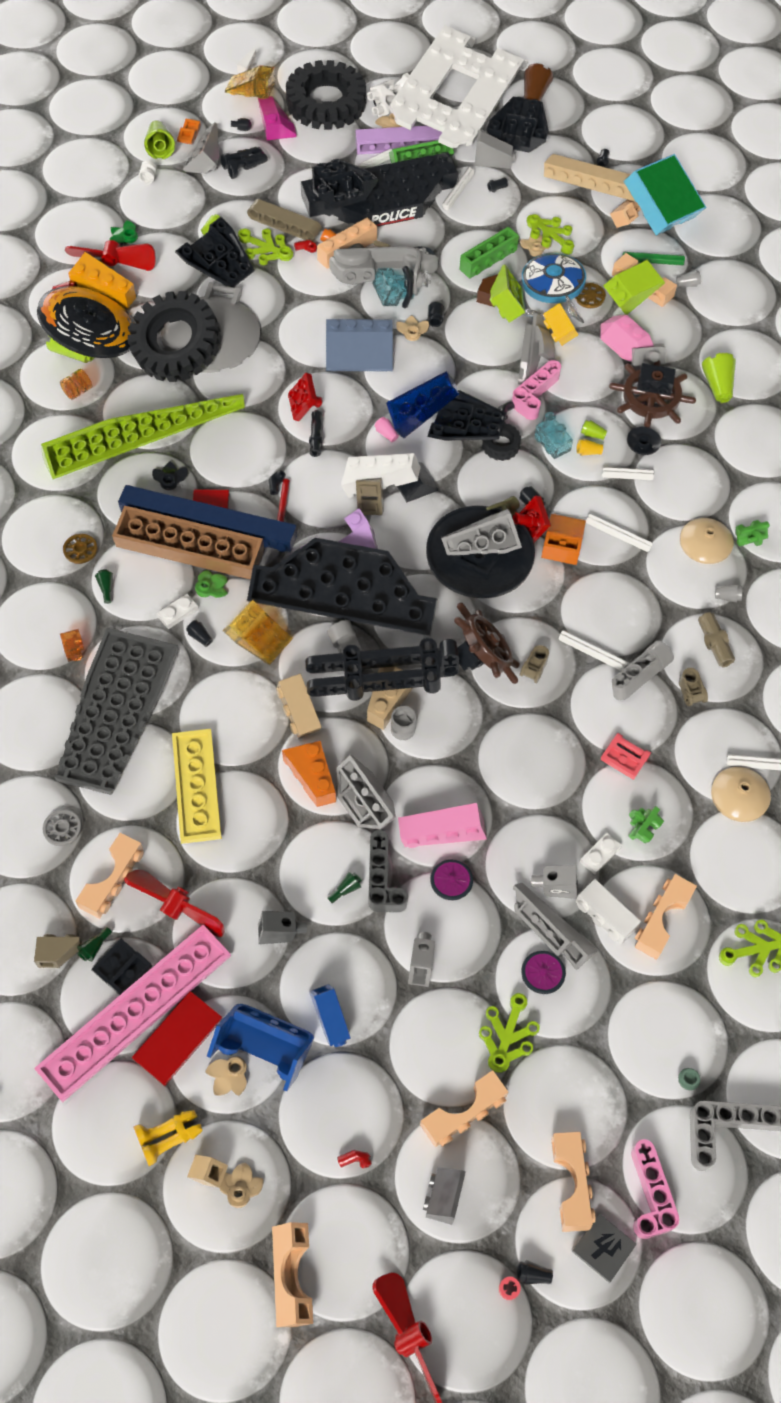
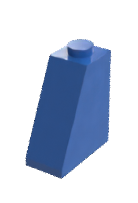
M330 984L309 991L328 1044L330 1046L334 1045V1047L345 1045L347 1043L346 1040L351 1039L335 989Z

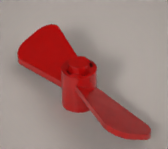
M108 240L105 242L103 250L75 246L65 247V252L70 256L81 257L86 252L92 257H101L102 262L107 266H115L117 263L151 271L156 262L155 249L150 244L120 247L116 241Z
M139 869L131 871L124 878L127 885L164 902L160 911L169 917L178 920L183 912L199 925H204L214 936L219 938L223 936L224 925L215 916L189 904L190 897L187 896L189 892L178 886L177 889L172 888L170 890L150 873Z
M394 1272L382 1275L374 1280L372 1289L398 1332L394 1341L395 1349L404 1357H409L415 1353L435 1403H442L419 1351L432 1343L431 1332L422 1320L415 1323L403 1278Z

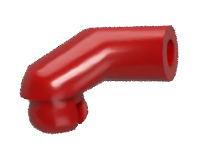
M310 240L294 243L295 251L304 249L314 253L317 250L316 243Z
M352 1150L337 1157L341 1168L353 1162H359L360 1167L363 1169L370 1167L372 1164L371 1156L368 1152Z

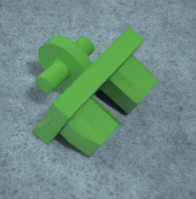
M756 520L748 527L742 524L736 526L737 545L739 547L754 543L756 546L762 545L763 540L768 539V528L770 526L768 521L761 523L759 520Z
M654 806L652 810L647 809L645 811L643 808H640L638 811L631 810L629 813L632 819L630 824L635 827L628 836L632 840L638 838L643 843L650 842L654 834L647 829L649 825L656 830L664 822L658 814L660 809Z

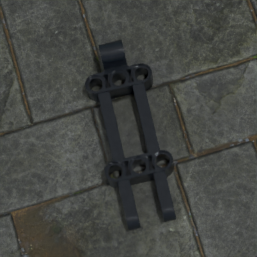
M424 638L420 641L419 646L360 651L356 645H347L343 649V653L309 656L305 659V669L308 673L344 671V676L311 679L306 684L307 694L312 697L346 694L350 700L357 701L363 697L364 692L424 687L427 693H437L441 689V677L455 676L459 672L457 642L453 639L441 641L439 645L440 652L437 650V643L434 639ZM421 664V669L362 674V669Z

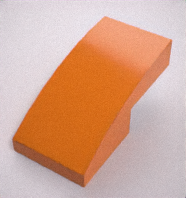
M185 119L183 128H180L177 142L192 145L200 130V121Z

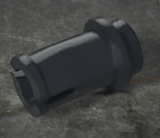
M608 149L601 150L600 156L597 158L598 166L606 167L608 165L610 154Z
M505 177L495 181L490 180L487 183L489 192L493 193L508 186V181Z

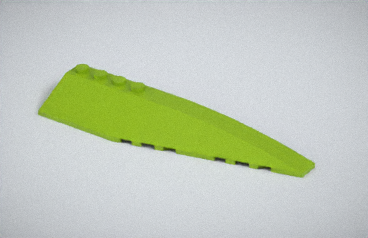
M243 394L226 396L107 419L42 443V456L52 479H56L245 408Z

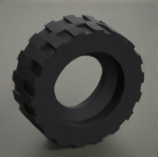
M504 422L500 436L510 440L508 446H497L493 443V440L482 441L484 453L494 460H510L519 452L520 432L515 426L513 427L511 424Z

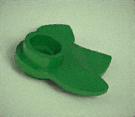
M128 220L125 221L123 228L111 227V234L113 236L109 238L110 240L117 243H133L138 239L135 224Z

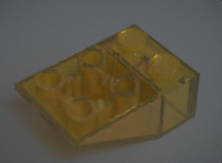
M259 65L232 76L225 89V93L244 95L245 97H259L260 99L269 98L275 85V67Z
M253 600L246 604L222 630L236 644L268 665L274 661L293 639Z

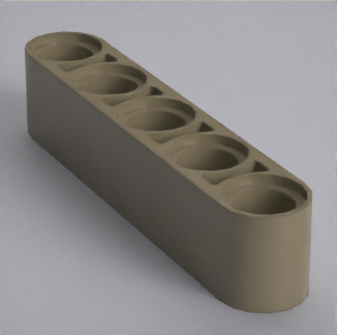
M256 199L247 210V214L252 220L303 240L313 242L322 231V226L319 222L260 199Z

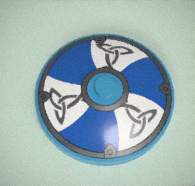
M549 253L537 256L530 260L522 271V286L525 292L532 298L545 303L569 301L582 292L586 283V272L582 264L573 257L564 254Z

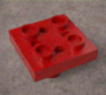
M305 373L288 393L293 420L298 422L312 406L319 408L322 405V397L316 396L312 374Z
M534 496L521 512L515 513L512 518L514 524L524 525L527 528L533 543L551 526L541 496Z

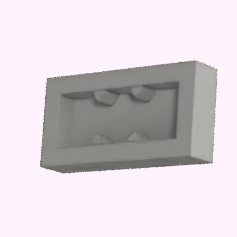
M665 346L632 348L633 366L642 365V363L651 365L660 360L661 364L665 363Z

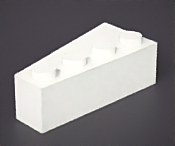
M414 453L348 457L341 486L347 497L351 498L354 497V494H357L356 480H376L382 478L383 489L393 484L399 486L418 481L420 465Z

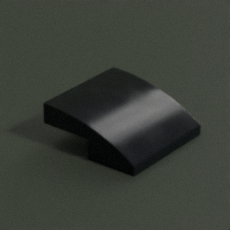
M120 938L91 971L116 993L121 995L153 965Z

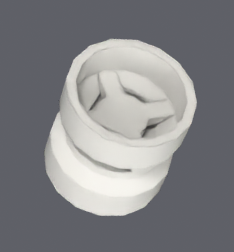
M146 160L142 162L139 179L144 183L149 184L154 181L157 167L152 161Z

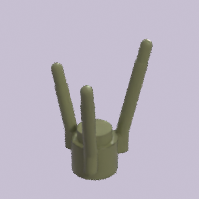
M511 496L486 509L491 510L501 507L503 511L508 509L511 515H515V513H518L517 509L520 507V503L515 496Z

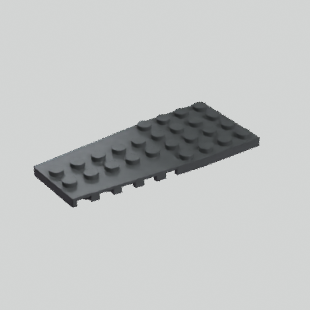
M110 628L106 629L86 676L80 695L81 700L75 711L76 716L74 722L71 723V732L64 745L65 751L63 757L60 758L57 775L55 774L56 781L109 795L113 794L161 697L179 650L177 644Z

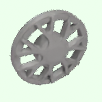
M69 810L55 811L43 823V834L46 840L55 846L71 844L78 838L81 832V822L78 816ZM65 814L71 815L68 821L64 820ZM58 815L60 820L54 822L52 818ZM77 821V826L70 827L71 823ZM47 825L53 826L54 830H46ZM70 831L76 832L73 837L68 835ZM56 833V835L58 836L54 840L49 838L51 835ZM66 836V841L60 842V837Z

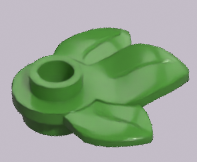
M205 570L198 576L195 591L200 597H209L210 595L215 598L224 597L228 594L223 588L228 578L222 574L212 575L209 570Z

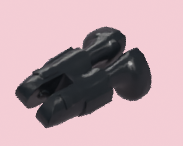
M260 147L238 150L237 153L222 154L220 160L223 169H228L230 178L235 179L238 176L239 168L243 167V169L249 170L267 162L268 157Z

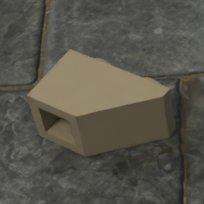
M53 934L37 937L34 962L38 968H60L78 952L77 946L81 945L82 941L80 937L73 934H67L65 937H56Z

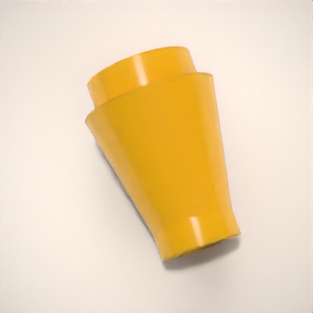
M587 439L578 440L576 452L581 456L601 455L603 444Z

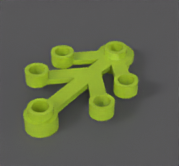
M536 214L527 217L526 222L527 226L531 228V238L538 239L540 236L539 229H541V245L543 247H550L552 241L549 238L550 236L562 245V253L567 255L573 253V241L564 240L558 235L570 236L573 230L571 226L565 225L563 228H556L560 227L561 224L559 217H553L552 220L541 219Z
M243 228L238 231V238L241 243L246 244L250 242L260 247L248 248L245 250V253L249 259H253L255 255L261 254L259 256V264L267 265L270 260L280 259L282 261H289L293 258V251L285 245V237L282 234L275 236V243L280 247L278 248L274 246L270 229L262 230V238L266 242L252 237L249 229ZM273 252V254L265 255L263 253Z
M758 920L754 924V930L759 934L764 933L774 940L767 942L749 932L746 925L739 924L734 930L735 935L755 945L735 950L730 947L723 948L719 953V961L725 966H730L737 958L759 953L755 963L749 968V974L756 978L763 973V965L770 951L778 949L775 959H772L768 965L771 972L778 973L781 970V934L768 927L766 921ZM758 924H762L764 929H760ZM738 929H743L745 933L741 934ZM726 952L731 953L732 958H728ZM772 963L778 964L779 968H774ZM753 967H756L759 973H755Z
M516 993L511 997L510 1007L512 1010L505 1029L498 1017V1009L490 1006L486 1010V1018L491 1021L501 1041L499 1049H497L491 1038L492 1030L490 1027L483 1026L479 1030V1037L484 1041L490 1053L488 1065L496 1073L505 1072L511 1061L523 1055L529 1056L533 1051L532 1043L524 1041L520 1048L507 1053L510 1044L530 1035L535 1036L540 1030L539 1024L531 1021L527 1024V1027L514 1032L519 1014L527 1006V998L521 993ZM520 998L523 1003L517 1004L515 999ZM491 1010L495 1011L496 1016L491 1017L488 1012ZM534 1025L537 1031H530L529 1026ZM487 1030L489 1036L485 1037L481 1032ZM527 1045L530 1047V1051L525 1052L522 1047ZM501 1058L503 1060V1064L498 1065L495 1062V1059Z

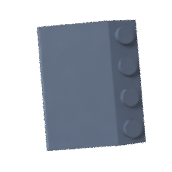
M326 319V371H393L392 320Z

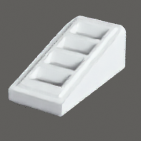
M253 48L237 64L239 78L248 80L257 62L256 49Z

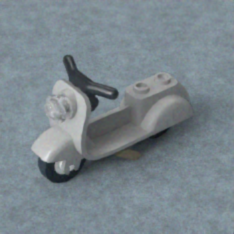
M375 240L374 245L377 247L336 249L334 251V256L329 259V267L333 275L342 283L355 285L371 282L375 277L404 276V288L407 289V294L402 302L404 309L408 307L413 294L417 296L419 288L422 286L428 287V284H431V274L438 268V257L433 250L422 246L414 248L405 246L391 247L389 244Z

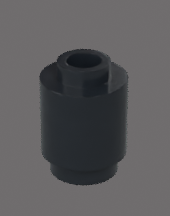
M432 302L428 305L427 321L430 326L439 327L444 320V306L439 302Z
M530 486L521 490L519 499L527 505L534 496L541 495Z

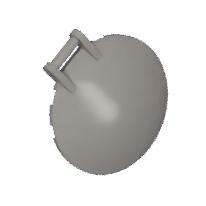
M209 282L205 296L199 297L208 303L215 314L221 329L219 333L222 336L221 344H217L219 347L217 355H210L213 360L208 367L204 364L200 365L203 373L220 372V369L237 367L242 364L244 359L251 357L259 344V322L254 313L247 306L239 302L242 287L236 286V288ZM216 291L233 294V297L229 298L213 294ZM180 320L164 324L165 327L161 330V340L165 351H177L188 344L192 335L191 327L188 323Z

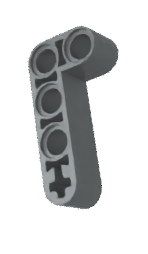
M376 830L370 837L368 904L370 909L375 912H402L407 907L408 895L402 888L387 887L388 835L383 830ZM377 841H381V849H377ZM379 858L382 859L384 862L377 864L374 862V860ZM379 877L383 879V882L376 883L373 880ZM375 897H381L383 901L377 903L374 902L372 899ZM396 897H400L404 901L401 903H396L393 899Z

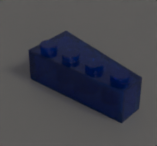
M446 371L386 402L395 430L403 439L457 397L459 392L454 379Z

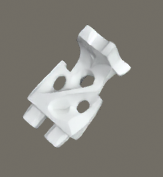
M408 73L403 74L396 84H394V79L369 88L370 91L367 93L368 99L370 101L373 100L375 105L371 109L373 115L381 117L391 113L389 103L392 102L410 76Z

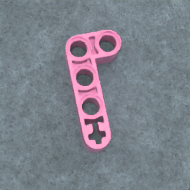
M551 360L513 391L512 402L515 405L514 410L525 418L535 420L539 417L541 402L538 397L559 380L561 364L558 361Z
M646 1139L640 1140L632 1148L631 1155L651 1212L640 1216L634 1222L633 1229L639 1238L648 1239L668 1233L676 1228L679 1224V1215L653 1143ZM642 1148V1150H644V1151L646 1150V1151H647V1154H646V1155H644V1153H641V1154H640V1153H639V1150ZM646 1169H651L655 1172V1180L647 1177ZM654 1192H660L663 1195V1203L655 1200ZM666 1214L671 1218V1226L663 1223L662 1215ZM641 1221L649 1223L650 1232H644L641 1229Z

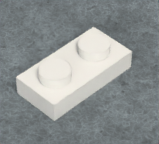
M186 594L159 611L157 616L170 629L199 609L192 598Z
M606 833L581 858L580 863L596 875L621 849L622 845Z

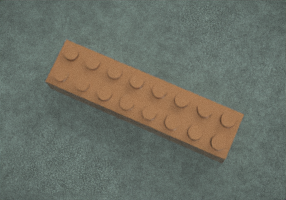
M124 506L112 535L116 547L250 580L253 564H260L265 550L262 538L129 506Z

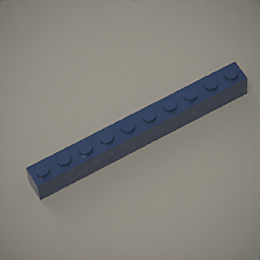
M125 485L118 500L121 512L124 506H129L263 539L264 548L269 547L281 552L291 553L297 538V525L130 485Z

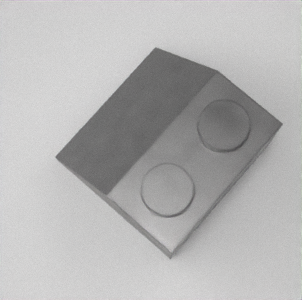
M438 1168L436 1174H431L428 1187L433 1189L431 1197L426 1196L423 1210L427 1211L426 1218L450 1225L453 1224L466 1171Z

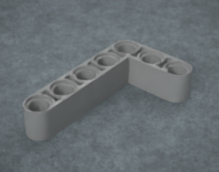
M699 1101L690 1111L691 1162L694 1168L699 1171H706L716 1162L715 1127L781 1131V1106ZM697 1109H703L706 1112V1118L700 1117ZM720 1110H724L728 1114L727 1120L720 1116ZM743 1111L749 1114L750 1121L743 1119ZM764 1113L772 1117V1123L765 1120ZM698 1131L706 1133L707 1141L699 1138ZM699 1154L707 1156L708 1164L700 1161Z

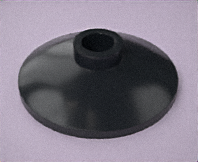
M636 427L628 433L627 444L637 454L650 455L659 450L661 437L652 428Z

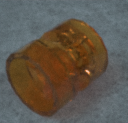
M81 368L73 372L71 377L67 376L60 381L62 390L71 400L80 396L81 392L85 393L93 387L90 378Z

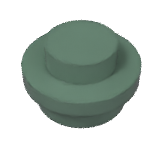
M685 1068L679 1073L678 1082L685 1090H695L700 1084V1075L692 1068Z

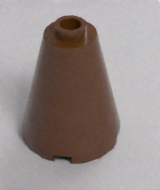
M538 63L528 66L524 72L525 99L541 101L553 81V72L550 68L547 70L543 64Z

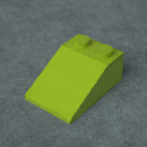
M646 260L616 274L603 286L625 315H628L664 285L665 281L649 261Z
M504 264L490 290V301L494 307H498L501 317L503 319L506 318L510 323L525 313L523 288Z

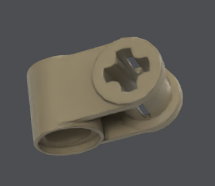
M542 645L536 646L525 661L519 675L522 677L526 676L533 679L534 683H538L547 665L549 650Z
M694 668L685 669L678 683L686 705L692 706L693 703L701 701L706 703L708 701V694L699 672Z

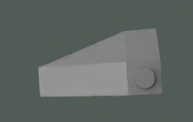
M216 122L203 133L198 141L199 144L193 149L192 158L189 157L183 167L185 172L206 174L210 170H215L218 166L219 144Z
M508 509L488 516L441 538L447 555L505 554L522 547Z

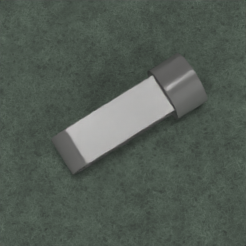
M340 621L328 629L327 634L339 653H343V649L347 645H356L360 651H363L351 621ZM362 669V674L373 673L372 669Z
M655 641L638 658L612 679L614 698L617 700L627 699L654 675L673 662L674 655L671 649L662 641Z

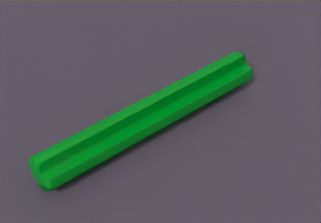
M622 253V256L625 253L638 260V263L648 260L652 264L684 265L685 256Z

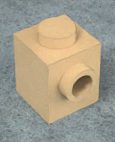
M195 1155L187 1177L200 1184L220 1188L228 1165L212 1157Z

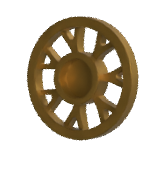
M585 283L584 288L587 287L588 290L583 289L582 293L584 294H579L575 297L577 303L585 308L601 306L606 296L604 289L594 283Z
M75 534L69 537L63 545L65 558L76 564H83L92 560L98 549L95 539L87 534ZM94 544V546L87 548V545ZM66 548H72L73 551L66 552Z

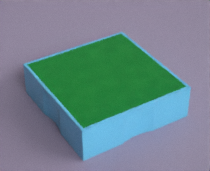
M675 154L635 170L624 180L625 185L640 206L644 217L656 236L671 229L674 225L682 224L695 218L707 208Z

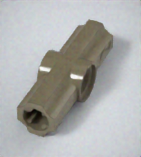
M704 613L699 617L698 622L704 633L705 645L708 650H712L718 665L722 668L727 667L735 661V657L728 645V635L725 630H721L714 613Z

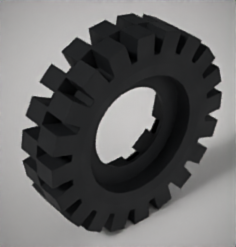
M322 60L315 61L314 67L309 62L303 64L304 69L298 67L294 70V74L291 73L286 82L288 111L296 121L301 119V124L305 126L312 122V128L319 129L321 124H324V130H332V124L335 125L336 129L343 128L344 122L347 125L354 123V118L358 120L366 108L365 79H363L360 72H356L354 67L349 66L346 68V63L339 62L337 66H334V60H327L326 65H323ZM332 86L341 91L342 97L336 103L322 101L321 104L311 98L310 93L316 87Z
M173 291L166 292V300H163L158 295L152 298L155 303L154 306L148 302L141 306L145 312L144 314L136 312L133 317L136 323H130L128 329L131 334L128 335V344L130 345L129 349L133 357L146 374L150 377L154 375L156 380L164 381L167 378L169 382H177L178 375H180L182 380H187L191 378L190 371L193 370L195 375H198L203 371L200 366L201 364L207 367L211 364L213 360L210 355H217L219 351L217 344H221L222 336L219 333L221 329L217 318L204 299L201 300L198 295L193 293L189 296L186 291H179L177 297ZM180 320L188 323L191 327L192 335L185 347L177 351H165L159 347L157 334L165 327L164 324Z

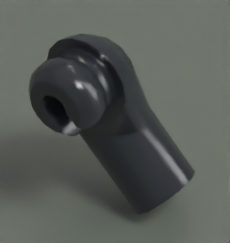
M509 401L499 406L498 409L507 413L514 409L515 405L512 401Z
M282 470L274 473L268 480L271 495L279 493L278 485L286 477L285 472Z

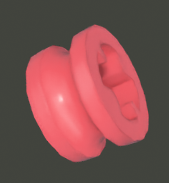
M506 1277L500 1282L499 1292L504 1299L513 1300L519 1295L521 1286L516 1278ZM512 1282L514 1283L513 1287H516V1292L514 1291L508 1295L505 1293L507 1290H504L503 1286Z

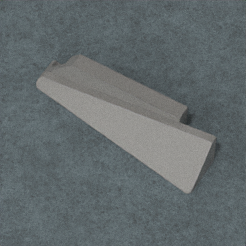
M534 313L532 325L526 324L518 384H522L536 372L541 358L539 355V344L535 342V326L538 325L546 330L548 329L543 322L544 319L538 313Z
M518 883L513 886V890L516 891L515 912L557 956L564 953L572 966L577 970L597 952L593 945L526 885Z

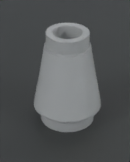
M694 270L677 277V286L697 287V285L701 284L700 272Z
M731 585L716 588L715 599L736 603L737 601H742V586Z

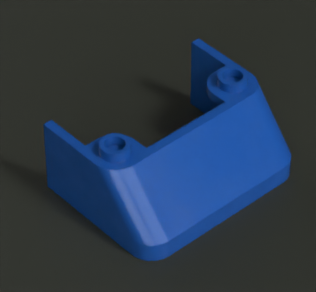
M236 1004L217 1024L207 1057L211 1058L217 1050L226 1055L235 1054L239 1050L245 1051L277 1065L278 1075L286 1081L283 1090L288 1091L299 1075L312 1046L314 1035L305 1029L249 1005Z

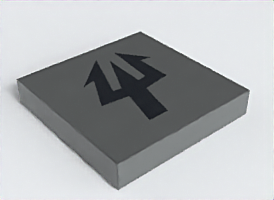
M599 1213L591 1229L585 1232L572 1252L610 1283L637 1244Z

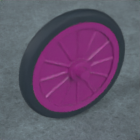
M452 859L444 860L438 863L432 870L430 883L432 889L439 897L452 901L459 900L471 891L473 875L469 867L463 862Z
M536 951L524 960L521 975L524 983L530 990L539 994H551L563 985L566 971L563 962L558 956L548 951Z

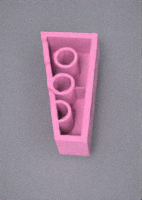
M477 803L398 818L401 841L405 847L409 848L422 845L487 840L484 817Z

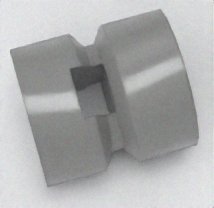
M399 706L393 710L391 715V733L399 740L410 739L413 737L416 729V713L411 707Z

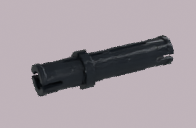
M315 410V415L314 411L311 413V436L309 437L310 455L312 457L321 455L320 448L323 442L321 437L322 412Z

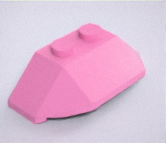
M628 315L613 316L600 325V339L622 359L632 362V348L654 347L650 335Z

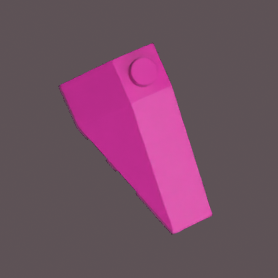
M273 96L258 98L266 139L276 140L296 137L294 124Z

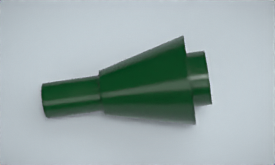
M102 569L95 574V578L103 593L104 603L109 604L111 603L110 592L113 573L107 569Z
M348 872L337 887V890L329 895L327 899L333 904L341 896L361 888L360 883L362 880L355 872L353 874Z
M105 927L97 936L77 946L78 956L84 961L92 962L103 941L112 933L111 930Z

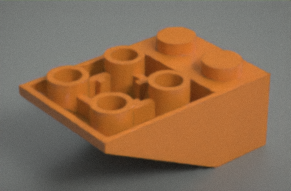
M551 514L549 520L551 526L547 529L541 558L577 565L586 521Z

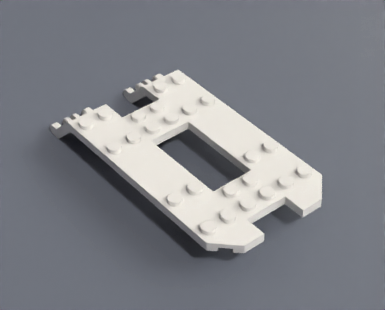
M444 25L390 103L389 110L394 114L396 124L411 130L416 121L441 131L442 134L438 142L450 148H457L461 144L470 146L477 138L478 130H482L520 69L525 70L528 60L497 48L491 58L487 57L484 54L467 48V46L473 47L476 41L475 37ZM451 69L477 79L457 110L432 99Z

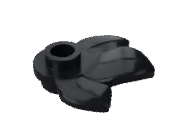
M171 461L162 470L153 469L152 471L153 479L159 482L164 490L175 489L178 483L186 479L188 474L187 468L177 470Z

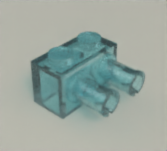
M378 268L375 279L372 282L383 306H398L399 301L404 299L407 294V289H402L404 288L405 278H397L393 268Z
M547 412L544 422L536 425L535 439L542 444L548 454L556 459L571 451L573 439L566 432V426L556 421V415L553 412Z

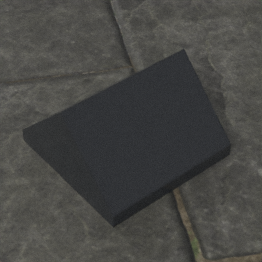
M419 462L420 472L418 481L397 486L406 503L438 491L436 484L421 462Z

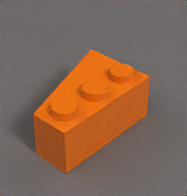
M321 741L282 750L283 761L289 766L295 778L302 784L303 789L316 807L336 802V792Z

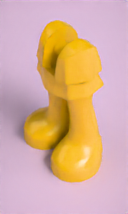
M195 1110L181 1112V1115H174L170 1120L153 1128L147 1129L141 1124L133 1126L148 1166L155 1164L158 1156L183 1142L186 1143L189 1139L193 1140L203 1131L201 1124L194 1125L186 1130L183 1125L197 1118ZM173 1130H176L177 1132L176 1134L158 1143L147 1145L153 1140Z

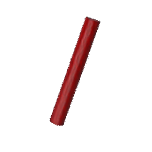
M284 479L282 483L277 521L284 522L290 484L288 479Z

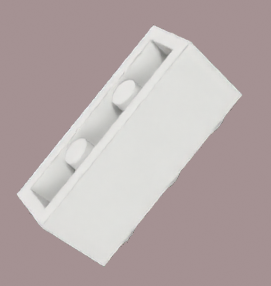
M596 879L576 899L578 908L584 913L587 912L598 927H603L608 932V936L620 944L633 934L641 923L635 915Z

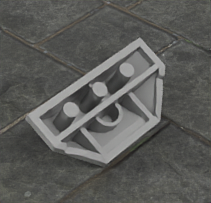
M348 756L336 768L337 797L358 827L382 830L396 817L394 802L374 774L354 756Z

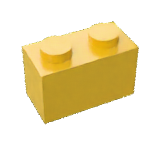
M560 303L543 314L546 319L543 321L548 330L552 329L553 333L551 336L555 342L559 341L561 346L579 335Z

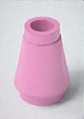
M381 417L375 423L376 431L391 442L398 439L399 435L388 418Z

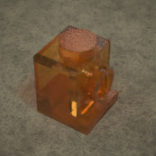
M79 629L61 633L60 636L68 662L82 659L81 651L85 649Z

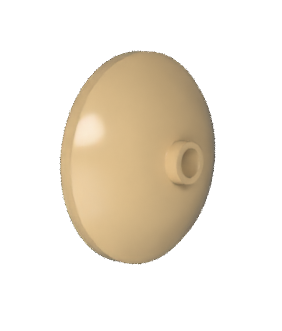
M698 518L688 522L680 534V545L685 554L691 559L704 564H715L725 560L730 555L734 546L730 530L721 522L710 518Z
M731 767L723 770L717 775L711 787V796L716 808L724 816L734 821H754L760 818L770 805L771 793L768 784L762 776L748 768Z

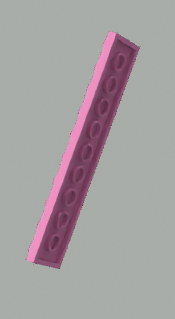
M202 925L34 1069L63 1103L229 959L231 954Z

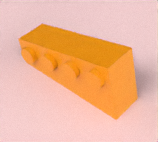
M84 252L68 273L70 281L76 282L78 287L102 293L127 309L136 299L132 282Z

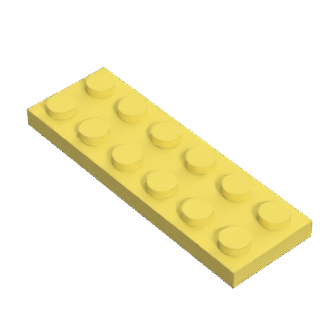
M211 729L172 733L181 844L222 839Z

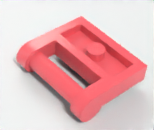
M617 733L600 760L634 780L652 752L644 751L624 739L623 735ZM619 744L623 746L624 748L628 749L629 751L633 752L641 758L639 759L635 757L634 755L630 754L629 752L625 751L617 745Z

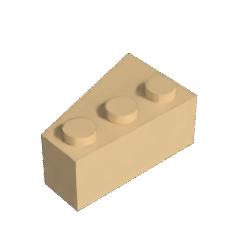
M396 666L379 668L378 673L403 670ZM413 688L372 692L367 710V721L384 730L391 720L393 710L401 706Z
M301 673L279 681L276 691L284 705L285 715L291 721L290 728L292 733L301 738L320 731L321 724L310 696L307 694Z

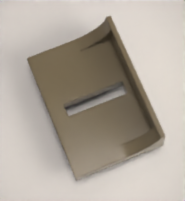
M382 478L376 480H356L357 509H360L363 515H382L384 512ZM362 496L378 497V499L362 498Z

